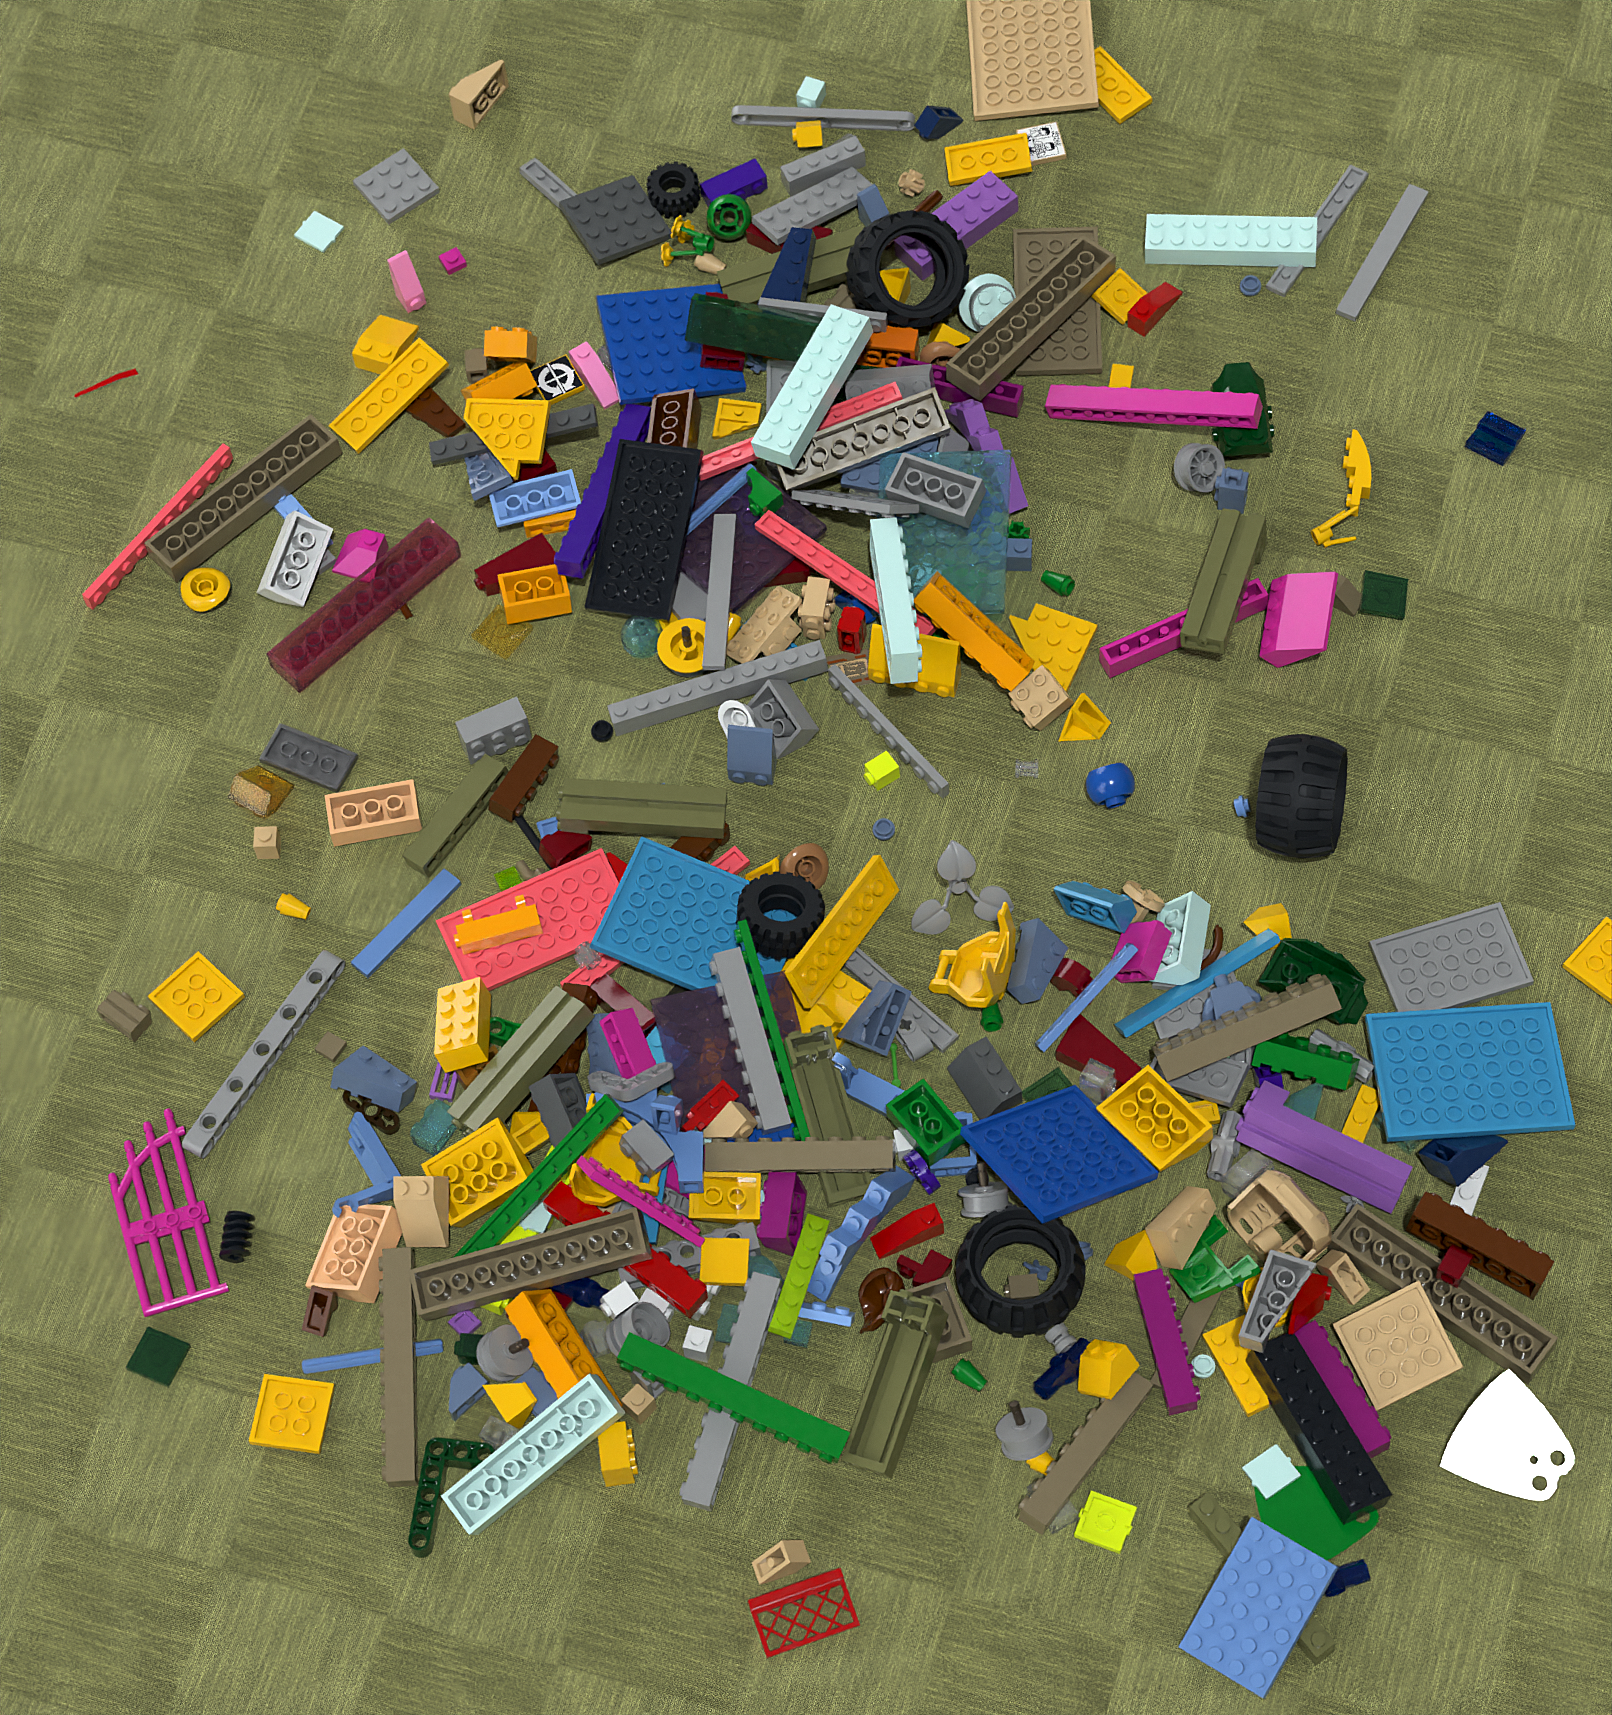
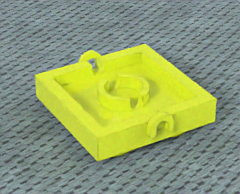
M1091 1490L1085 1507L1080 1510L1078 1516L1080 1520L1075 1530L1074 1538L1120 1554L1127 1535L1130 1536V1531L1133 1528L1131 1525L1137 1512V1507Z

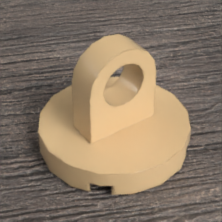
M1127 880L1122 888L1133 900L1137 910L1131 923L1142 922L1150 909L1161 912L1165 906L1163 899L1150 889L1142 890L1141 885L1135 881Z

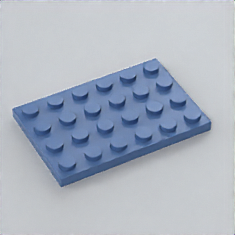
M1251 1517L1180 1643L1179 1648L1265 1699L1339 1567Z

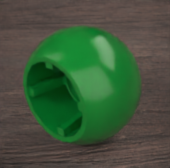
M724 194L714 199L709 205L706 215L707 224L712 233L724 240H734L746 233L747 228L752 223V212L748 203L740 196ZM724 203H733V204L737 205L738 207H736V208L733 207V206L724 207L722 204H724ZM716 209L721 210V222L719 224L715 220ZM740 209L744 216L742 226L738 223ZM726 211L734 212L735 220L732 222L726 221L724 213ZM723 225H734L736 230L726 231L724 229H721V227Z

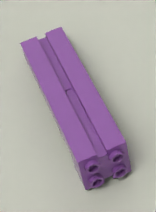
M1265 1080L1260 1088L1255 1087L1250 1100L1247 1101L1243 1109L1244 1117H1241L1237 1124L1236 1130L1239 1131L1236 1138L1237 1141L1390 1214L1392 1213L1411 1173L1412 1166L1283 1106L1290 1094L1289 1091Z

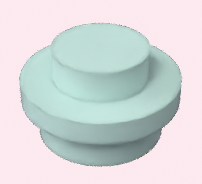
M1198 1355L1191 1362L1194 1374L1198 1378H1208L1215 1371V1362L1208 1355Z

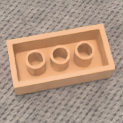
M413 779L325 795L329 831L334 846L413 833L422 829L417 790Z

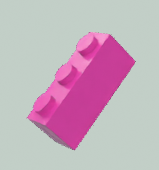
M633 1008L611 1012L599 1021L623 1078L630 1079L656 1065Z

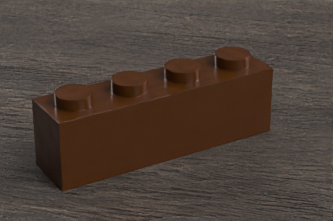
M535 734L491 796L488 810L511 823L516 816L520 817L525 809L524 804L527 800L531 801L535 796L536 787L539 783L543 784L545 782L548 770L557 765L560 758L558 756L559 746Z
M725 822L724 839L681 836L670 848L700 861H708L720 845L723 846L728 842L731 836L729 825Z

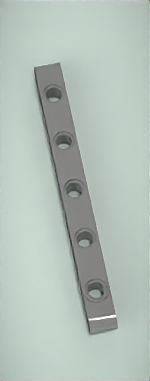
M323 950L188 1131L182 1141V1148L201 1159H204L210 1153L340 976L345 967V960L327 950ZM315 980H322L318 984H313ZM295 1015L293 1019L287 1020L288 1016ZM264 1051H269L267 1055H260ZM242 1087L240 1091L233 1092L235 1088ZM215 1123L213 1128H206L209 1124Z

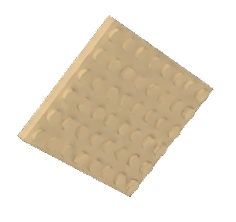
M966 0L975 121L1099 107L1090 0Z

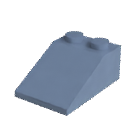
M728 725L727 771L729 780L736 783L750 782L760 786L773 785L777 765L773 729Z

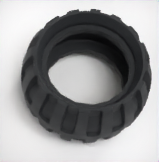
M1308 734L1285 735L1268 741L1261 767L1256 805L1255 828L1258 845L1279 855L1293 858H1316L1335 852L1341 831L1346 796L1348 758L1345 747L1332 740Z
M1017 1205L1006 1206L1005 1210L999 1212L994 1210L985 1215L981 1223L973 1225L960 1246L956 1262L958 1290L970 1313L978 1322L988 1325L990 1330L998 1334H1003V1332L1012 1334L1013 1338H1024V1335L1035 1334V1336L1047 1333L1051 1326L1064 1322L1068 1318L1069 1313L1077 1306L1085 1284V1259L1078 1239L1072 1230L1066 1227L1060 1218L1042 1224L1028 1208L1017 1207ZM1014 1243L1032 1244L1045 1250L1056 1261L1059 1268L1058 1279L1048 1291L1036 1298L1025 1300L1006 1298L992 1290L982 1276V1270L988 1258L1000 1248Z

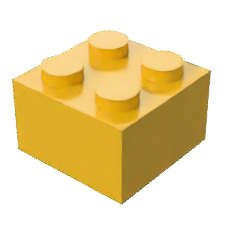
M625 1421L615 1422L598 1436L601 1471L606 1487L635 1483L634 1475L638 1474V1465L635 1459L636 1447L632 1429H627Z

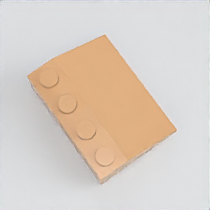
M367 1204L359 1206L355 1213L350 1206L345 1205L340 1207L342 1212L339 1218L335 1215L332 1217L305 1286L311 1289L312 1285L334 1291L338 1297L355 1302L375 1303L379 1293V1280H383V1271H379L378 1263L379 1257H382V1249L396 1248L402 1234L397 1211L392 1206Z

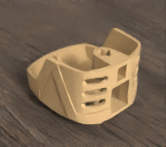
M1266 1170L1227 1207L1228 1219L1231 1225L1264 1264L1270 1249L1281 1253L1289 1252L1294 1257L1312 1262L1331 1243L1332 1229L1324 1211L1320 1210L1294 1182L1293 1178L1278 1170ZM1259 1203H1261L1267 1210V1212L1270 1214V1219H1266L1260 1213L1257 1207ZM1249 1211H1253L1262 1223L1260 1227L1256 1226L1248 1215ZM1288 1213L1301 1230L1282 1245L1283 1240L1281 1236L1270 1225L1283 1214ZM1241 1218H1244L1253 1230L1252 1234H1248L1240 1223ZM1293 1246H1300L1307 1254L1303 1257L1293 1249Z

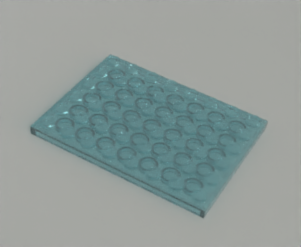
M1011 450L908 453L981 478L986 488V493L969 528L920 511L919 513H910L909 517H897L898 526H902L903 539L900 541L905 543L906 556L903 557L908 560V573L906 574L911 579V589L908 591L913 593L914 598L919 589L938 571L983 614H1005ZM902 453L889 454L880 458L878 498L888 499L885 488ZM878 512L877 519L886 518L881 517L882 514ZM872 609L873 617H880V614Z

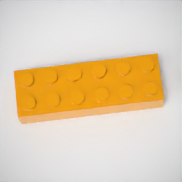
M938 571L919 589L914 597V605L921 613H926L937 628H942L946 631L950 640L960 642L965 654L971 659L975 658L987 674L991 673L997 678L996 681L1002 688L1012 691L1030 673L1035 661Z
M551 1289L522 1291L504 1308L509 1315L510 1322L515 1325L520 1333L521 1339H528V1348L532 1353L533 1359L539 1364L545 1374V1379L553 1387L558 1399L588 1374H596L620 1406H623Z

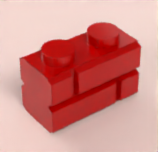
M846 606L843 608L837 625L839 649L841 651L857 655L861 653L867 636L865 612L858 607Z

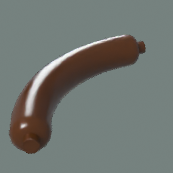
M1216 925L1214 928V944L1208 956L1202 960L1201 970L1214 963L1221 952L1224 935L1223 929L1219 925Z

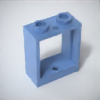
M963 1111L954 1113L963 1126L973 1123L972 1113ZM969 1144L970 1157L940 1159L930 1167V1172L935 1177L966 1175L970 1169L977 1167L976 1151Z

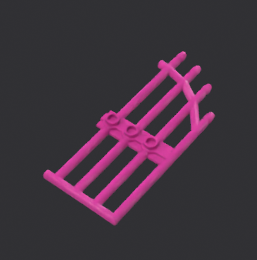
M170 1108L164 1110L168 1133L156 1139L151 1123L149 1121L143 1123L148 1145L137 1157L135 1151H133L132 1142L130 1140L124 1142L129 1167L120 1185L115 1173L108 1174V1181L111 1184L110 1188L144 1317L229 1291L227 1283L219 1284L203 1224L210 1222L204 1200L200 1202L196 1200L180 1137L185 1135L186 1131L184 1125L177 1128L176 1122L173 1119V1112ZM170 1141L188 1203L187 1206L174 1209L158 1149ZM149 1156L152 1159L165 1208L164 1213L155 1216L151 1214L139 1169ZM133 1180L143 1219L129 1223L123 1198ZM193 1227L210 1284L209 1288L196 1291L181 1231ZM172 1234L187 1290V1295L177 1298L173 1297L158 1238ZM148 1241L165 1302L152 1306L135 1246Z

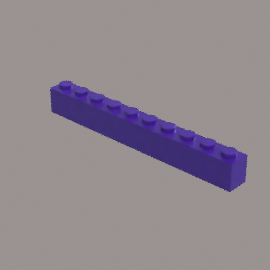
M626 404L624 410L619 413L618 423L612 429L610 441L605 444L603 456L598 459L597 469L591 475L589 487L584 490L583 500L581 504L577 505L576 515L569 523L568 533L562 538L559 552L555 553L554 564L557 566L558 574L577 578L584 577L598 545L619 439L645 442L649 431L651 407Z

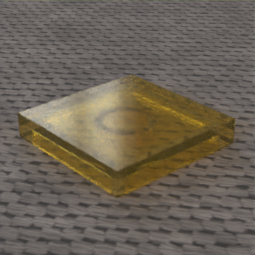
M498 604L471 634V637L504 660H507L531 633L533 626L526 621L507 624L504 608Z

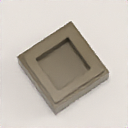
M327 1031L314 1049L316 1053L334 1063L346 1048L347 1043Z

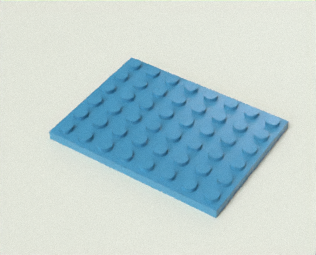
M641 836L595 933L590 948L724 1004L722 997L717 995L715 984L718 982L716 975L711 974L709 962H711L714 953L740 947L741 951H743L741 943H736L733 930L737 926L736 917L739 895L744 886L749 884L750 881ZM782 909L763 913L766 917L776 921H790L798 917L794 913ZM758 951L756 954L770 998L787 957H782L781 959H775L774 956L765 957Z
M1550 1002L1366 1014L1365 1022L1387 1142L1573 1130L1575 1128V1120Z

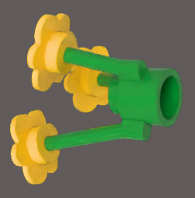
M679 215V217H676L671 229V238L674 239L677 236L678 242L684 243L693 236V247H696V250L673 251L669 247V243L665 242V244L661 245V259L664 266L668 267L672 263L674 256H703L704 252H711L715 243L714 237L694 231L695 228L691 221H683L682 215Z

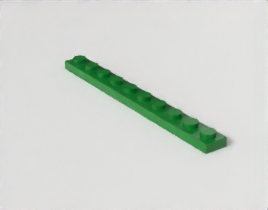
M747 920L738 921L736 929L733 930L736 943H741L742 956L745 965L747 964L750 983L756 994L754 997L757 1007L761 1011L762 1024L768 1035L767 1041L770 1051L773 1052L774 1065L777 1074L780 1076L783 1096L786 1097L788 1113L794 1124V1127L791 1128L793 1138H796V1141H805V1138L810 1137L749 926Z
M604 1094L454 1257L501 1244L571 1169L572 1164L576 1163L580 1156H583L624 1112L610 1094Z

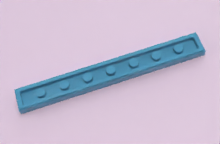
M1270 929L1263 931L1201 970L1198 979L1173 987L1114 1024L1117 1031L1123 1036L1129 1037L1214 984L1213 979L1216 976L1230 974L1281 941L1278 934Z

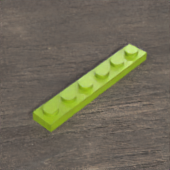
M807 1213L768 1328L769 1332L791 1339L830 1222L829 1220Z

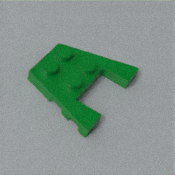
M1216 1215L1211 1217L1210 1225L1202 1233L1183 1270L1173 1268L1169 1270L1194 1303L1262 1272L1249 1254L1230 1269H1227L1211 1250L1210 1246L1229 1232Z

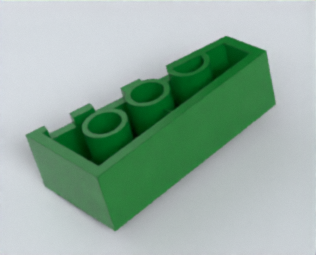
M1285 1032L1257 1044L1251 1065L1260 1067L1261 1063L1272 1066L1271 1071L1279 1073L1281 1071H1292L1295 1075L1294 1077L1301 1079L1315 1077L1316 1083L1347 1090L1354 1084L1360 1059L1354 1058L1352 1053L1346 1051L1337 1052L1331 1050L1329 1045H1316L1310 1043L1308 1038L1301 1036L1293 1037L1288 1035V1032Z

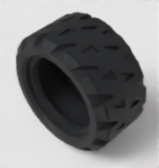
M909 210L897 212L873 221L855 238V245L850 248L846 262L849 272H846L848 288L855 297L852 298L860 310L887 313L888 325L892 327L917 328L931 325L949 315L952 309L960 303L966 291L963 288L969 280V264L966 265L968 254L963 241L957 239V232L946 221H940L938 216L925 211L916 212ZM898 235L909 236L920 241L929 250L934 260L936 270L934 285L928 296L917 305H907L894 299L887 292L880 278L879 263L882 252L887 244Z

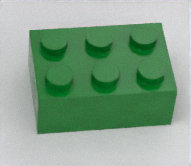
M924 1078L886 1104L887 1117L929 1167L966 1142L960 1134L963 1125Z

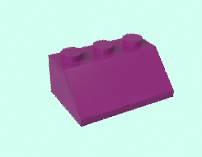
M769 1172L768 1179L764 1181L763 1186L765 1199L760 1205L762 1218L761 1224L757 1226V1237L765 1247L793 1256L803 1226L808 1191L796 1172Z

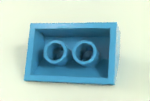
M1070 881L1057 885L1054 888L1066 915L1121 933H1125L1137 913L1133 900L1129 896L1124 894L1117 895L1105 888L1098 889L1086 882Z

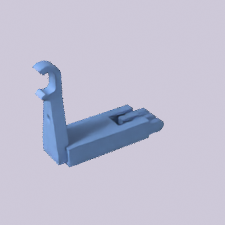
M836 1052L832 1061L835 1062L834 1066L840 1070L847 1097L887 1117L886 1104L903 1093L904 1090L861 1068L857 1070L852 1066L849 1058Z
M360 1112L354 1114L348 1126V1131L352 1136L348 1143L374 1186L337 1199L332 1207V1212L337 1218H339L342 1212L340 1208L342 1206L348 1205L356 1213L359 1206L393 1199V1176H401L372 1126Z

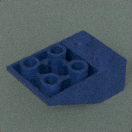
M1497 1135L1433 1139L1418 1153L1429 1174L1459 1187L1509 1142Z

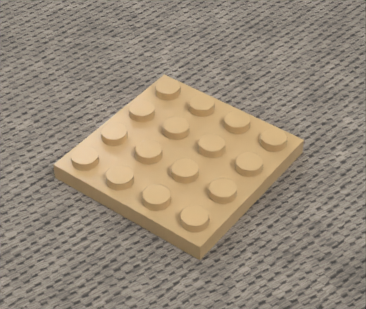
M1419 1280L1333 1324L1377 1412L1464 1368Z

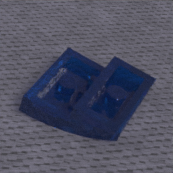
M1488 411L1478 422L1476 430L1467 439L1465 447L1503 466L1522 440L1526 430Z

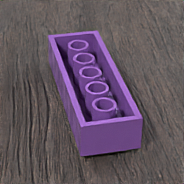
M989 171L931 214L938 216L940 221H946L957 232V239L962 240L965 249H967L1018 212V196L994 173ZM902 235L894 240L895 255L922 281L936 272L931 253L920 241Z

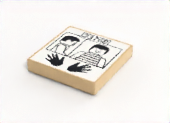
M1057 121L1016 130V134L1027 132L1032 166L1066 159V151Z

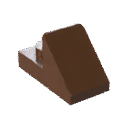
M315 1285L311 1286L301 1330L321 1337L327 1334L331 1313L338 1308L334 1291Z

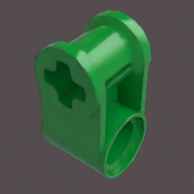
M491 1017L489 1042L503 1047L522 1024L500 1017ZM494 1028L501 1029V1031L498 1033L491 1032V1030Z

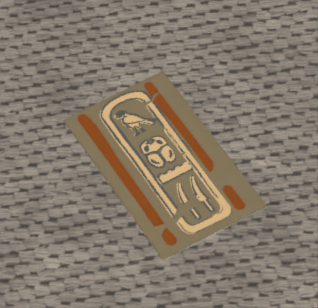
M868 648L862 649L858 655L848 652L826 657L827 664L830 667L836 664L856 686L876 683L869 679Z

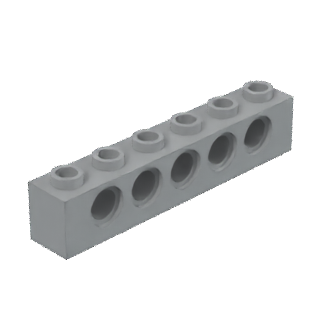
M741 1222L732 1228H718L709 1234L701 1235L703 1238L750 1239L749 1259L761 1256L753 1222ZM686 1239L683 1241H669L666 1245L660 1247H651L657 1253L659 1251L665 1253L669 1257L670 1262L675 1266L681 1265L685 1268L688 1276L700 1273L701 1246L698 1247ZM686 1252L693 1253V1256L690 1258L682 1257ZM618 1268L621 1283L626 1281L632 1290L647 1287L623 1268Z

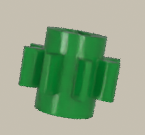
M1012 521L1009 527H1004V538L1029 539L1030 527L1025 528L1023 521Z

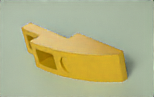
M1354 429L1352 430L1351 438L1347 437L1345 450L1349 451V456H1344L1343 469H1347L1346 478H1350L1349 488H1352V494H1347L1346 507H1350V509L1355 506L1359 507L1361 498L1369 499L1371 488L1369 454L1362 437ZM1359 509L1349 516L1358 517Z

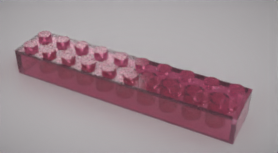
M428 517L268 651L266 655L270 667L300 693L461 557L458 542Z

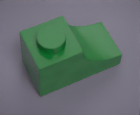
M753 467L746 472L748 485L752 488L751 494L748 495L749 509L755 516L759 515L762 517L768 510L774 513L784 505L782 492Z

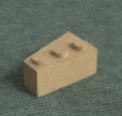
M1187 1186L1145 1228L1162 1267L1183 1270L1216 1210L1208 1189Z

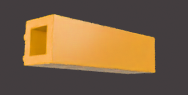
M522 894L515 896L518 908L478 920H473L470 909L461 911L464 923L455 925L457 934L453 936L456 947H461L463 955L543 934L536 905L526 906L524 895Z

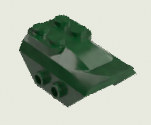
M1249 362L1225 364L1218 379L1212 383V392L1259 394L1263 408L1258 428L1215 426V429H1212L1213 442H1217L1218 449L1223 456L1273 453L1271 437H1274V425L1269 424V419H1272L1271 406H1267L1264 379L1258 376Z
M1283 938L1261 976L1259 983L1263 984L1268 991L1279 994L1286 991V987L1294 983L1301 985L1308 982L1307 979L1313 975H1326L1332 983L1342 1009L1325 1017L1341 1025L1342 1023L1357 1025L1368 1005L1364 993L1366 979L1342 954L1325 949L1319 942L1308 939Z

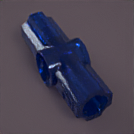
M586 1277L549 1287L552 1291L572 1298V1301L586 1308L594 1307L601 1310L600 1300L602 1296L610 1291L600 1287L598 1282Z
M1080 1338L1068 1351L1055 1355L1050 1360L1049 1364L1051 1367L1034 1382L1033 1389L1035 1393L1042 1399L1048 1400L1063 1385L1073 1383L1079 1377L1080 1356L1090 1342L1085 1338Z
M1364 1559L1340 1566L1323 1596L1334 1597L1345 1592L1347 1588L1370 1581L1369 1570Z

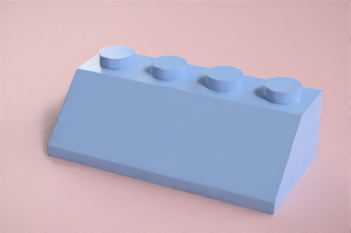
M572 469L508 484L505 488L489 494L497 527L575 509L578 504H581Z

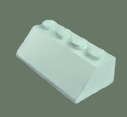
M1193 891L1165 903L1162 911L1157 913L1156 920L1164 923L1165 927L1172 932L1156 977L1154 980L1149 981L1184 985L1198 979L1200 976L1211 905Z

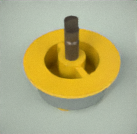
M684 618L672 622L661 632L657 642L658 655L661 661L675 674L683 677H695L707 671L703 670L702 667L706 622L694 618Z

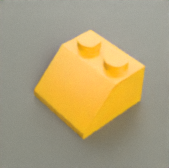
M1094 1339L1087 1345L1086 1350L1080 1356L1078 1391L1081 1394L1111 1400L1140 1365L1125 1344Z

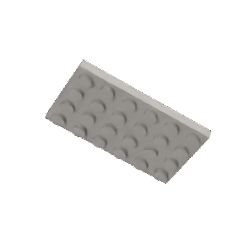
M1500 902L1375 939L1369 943L1396 1012L1458 1008L1531 986L1534 982Z

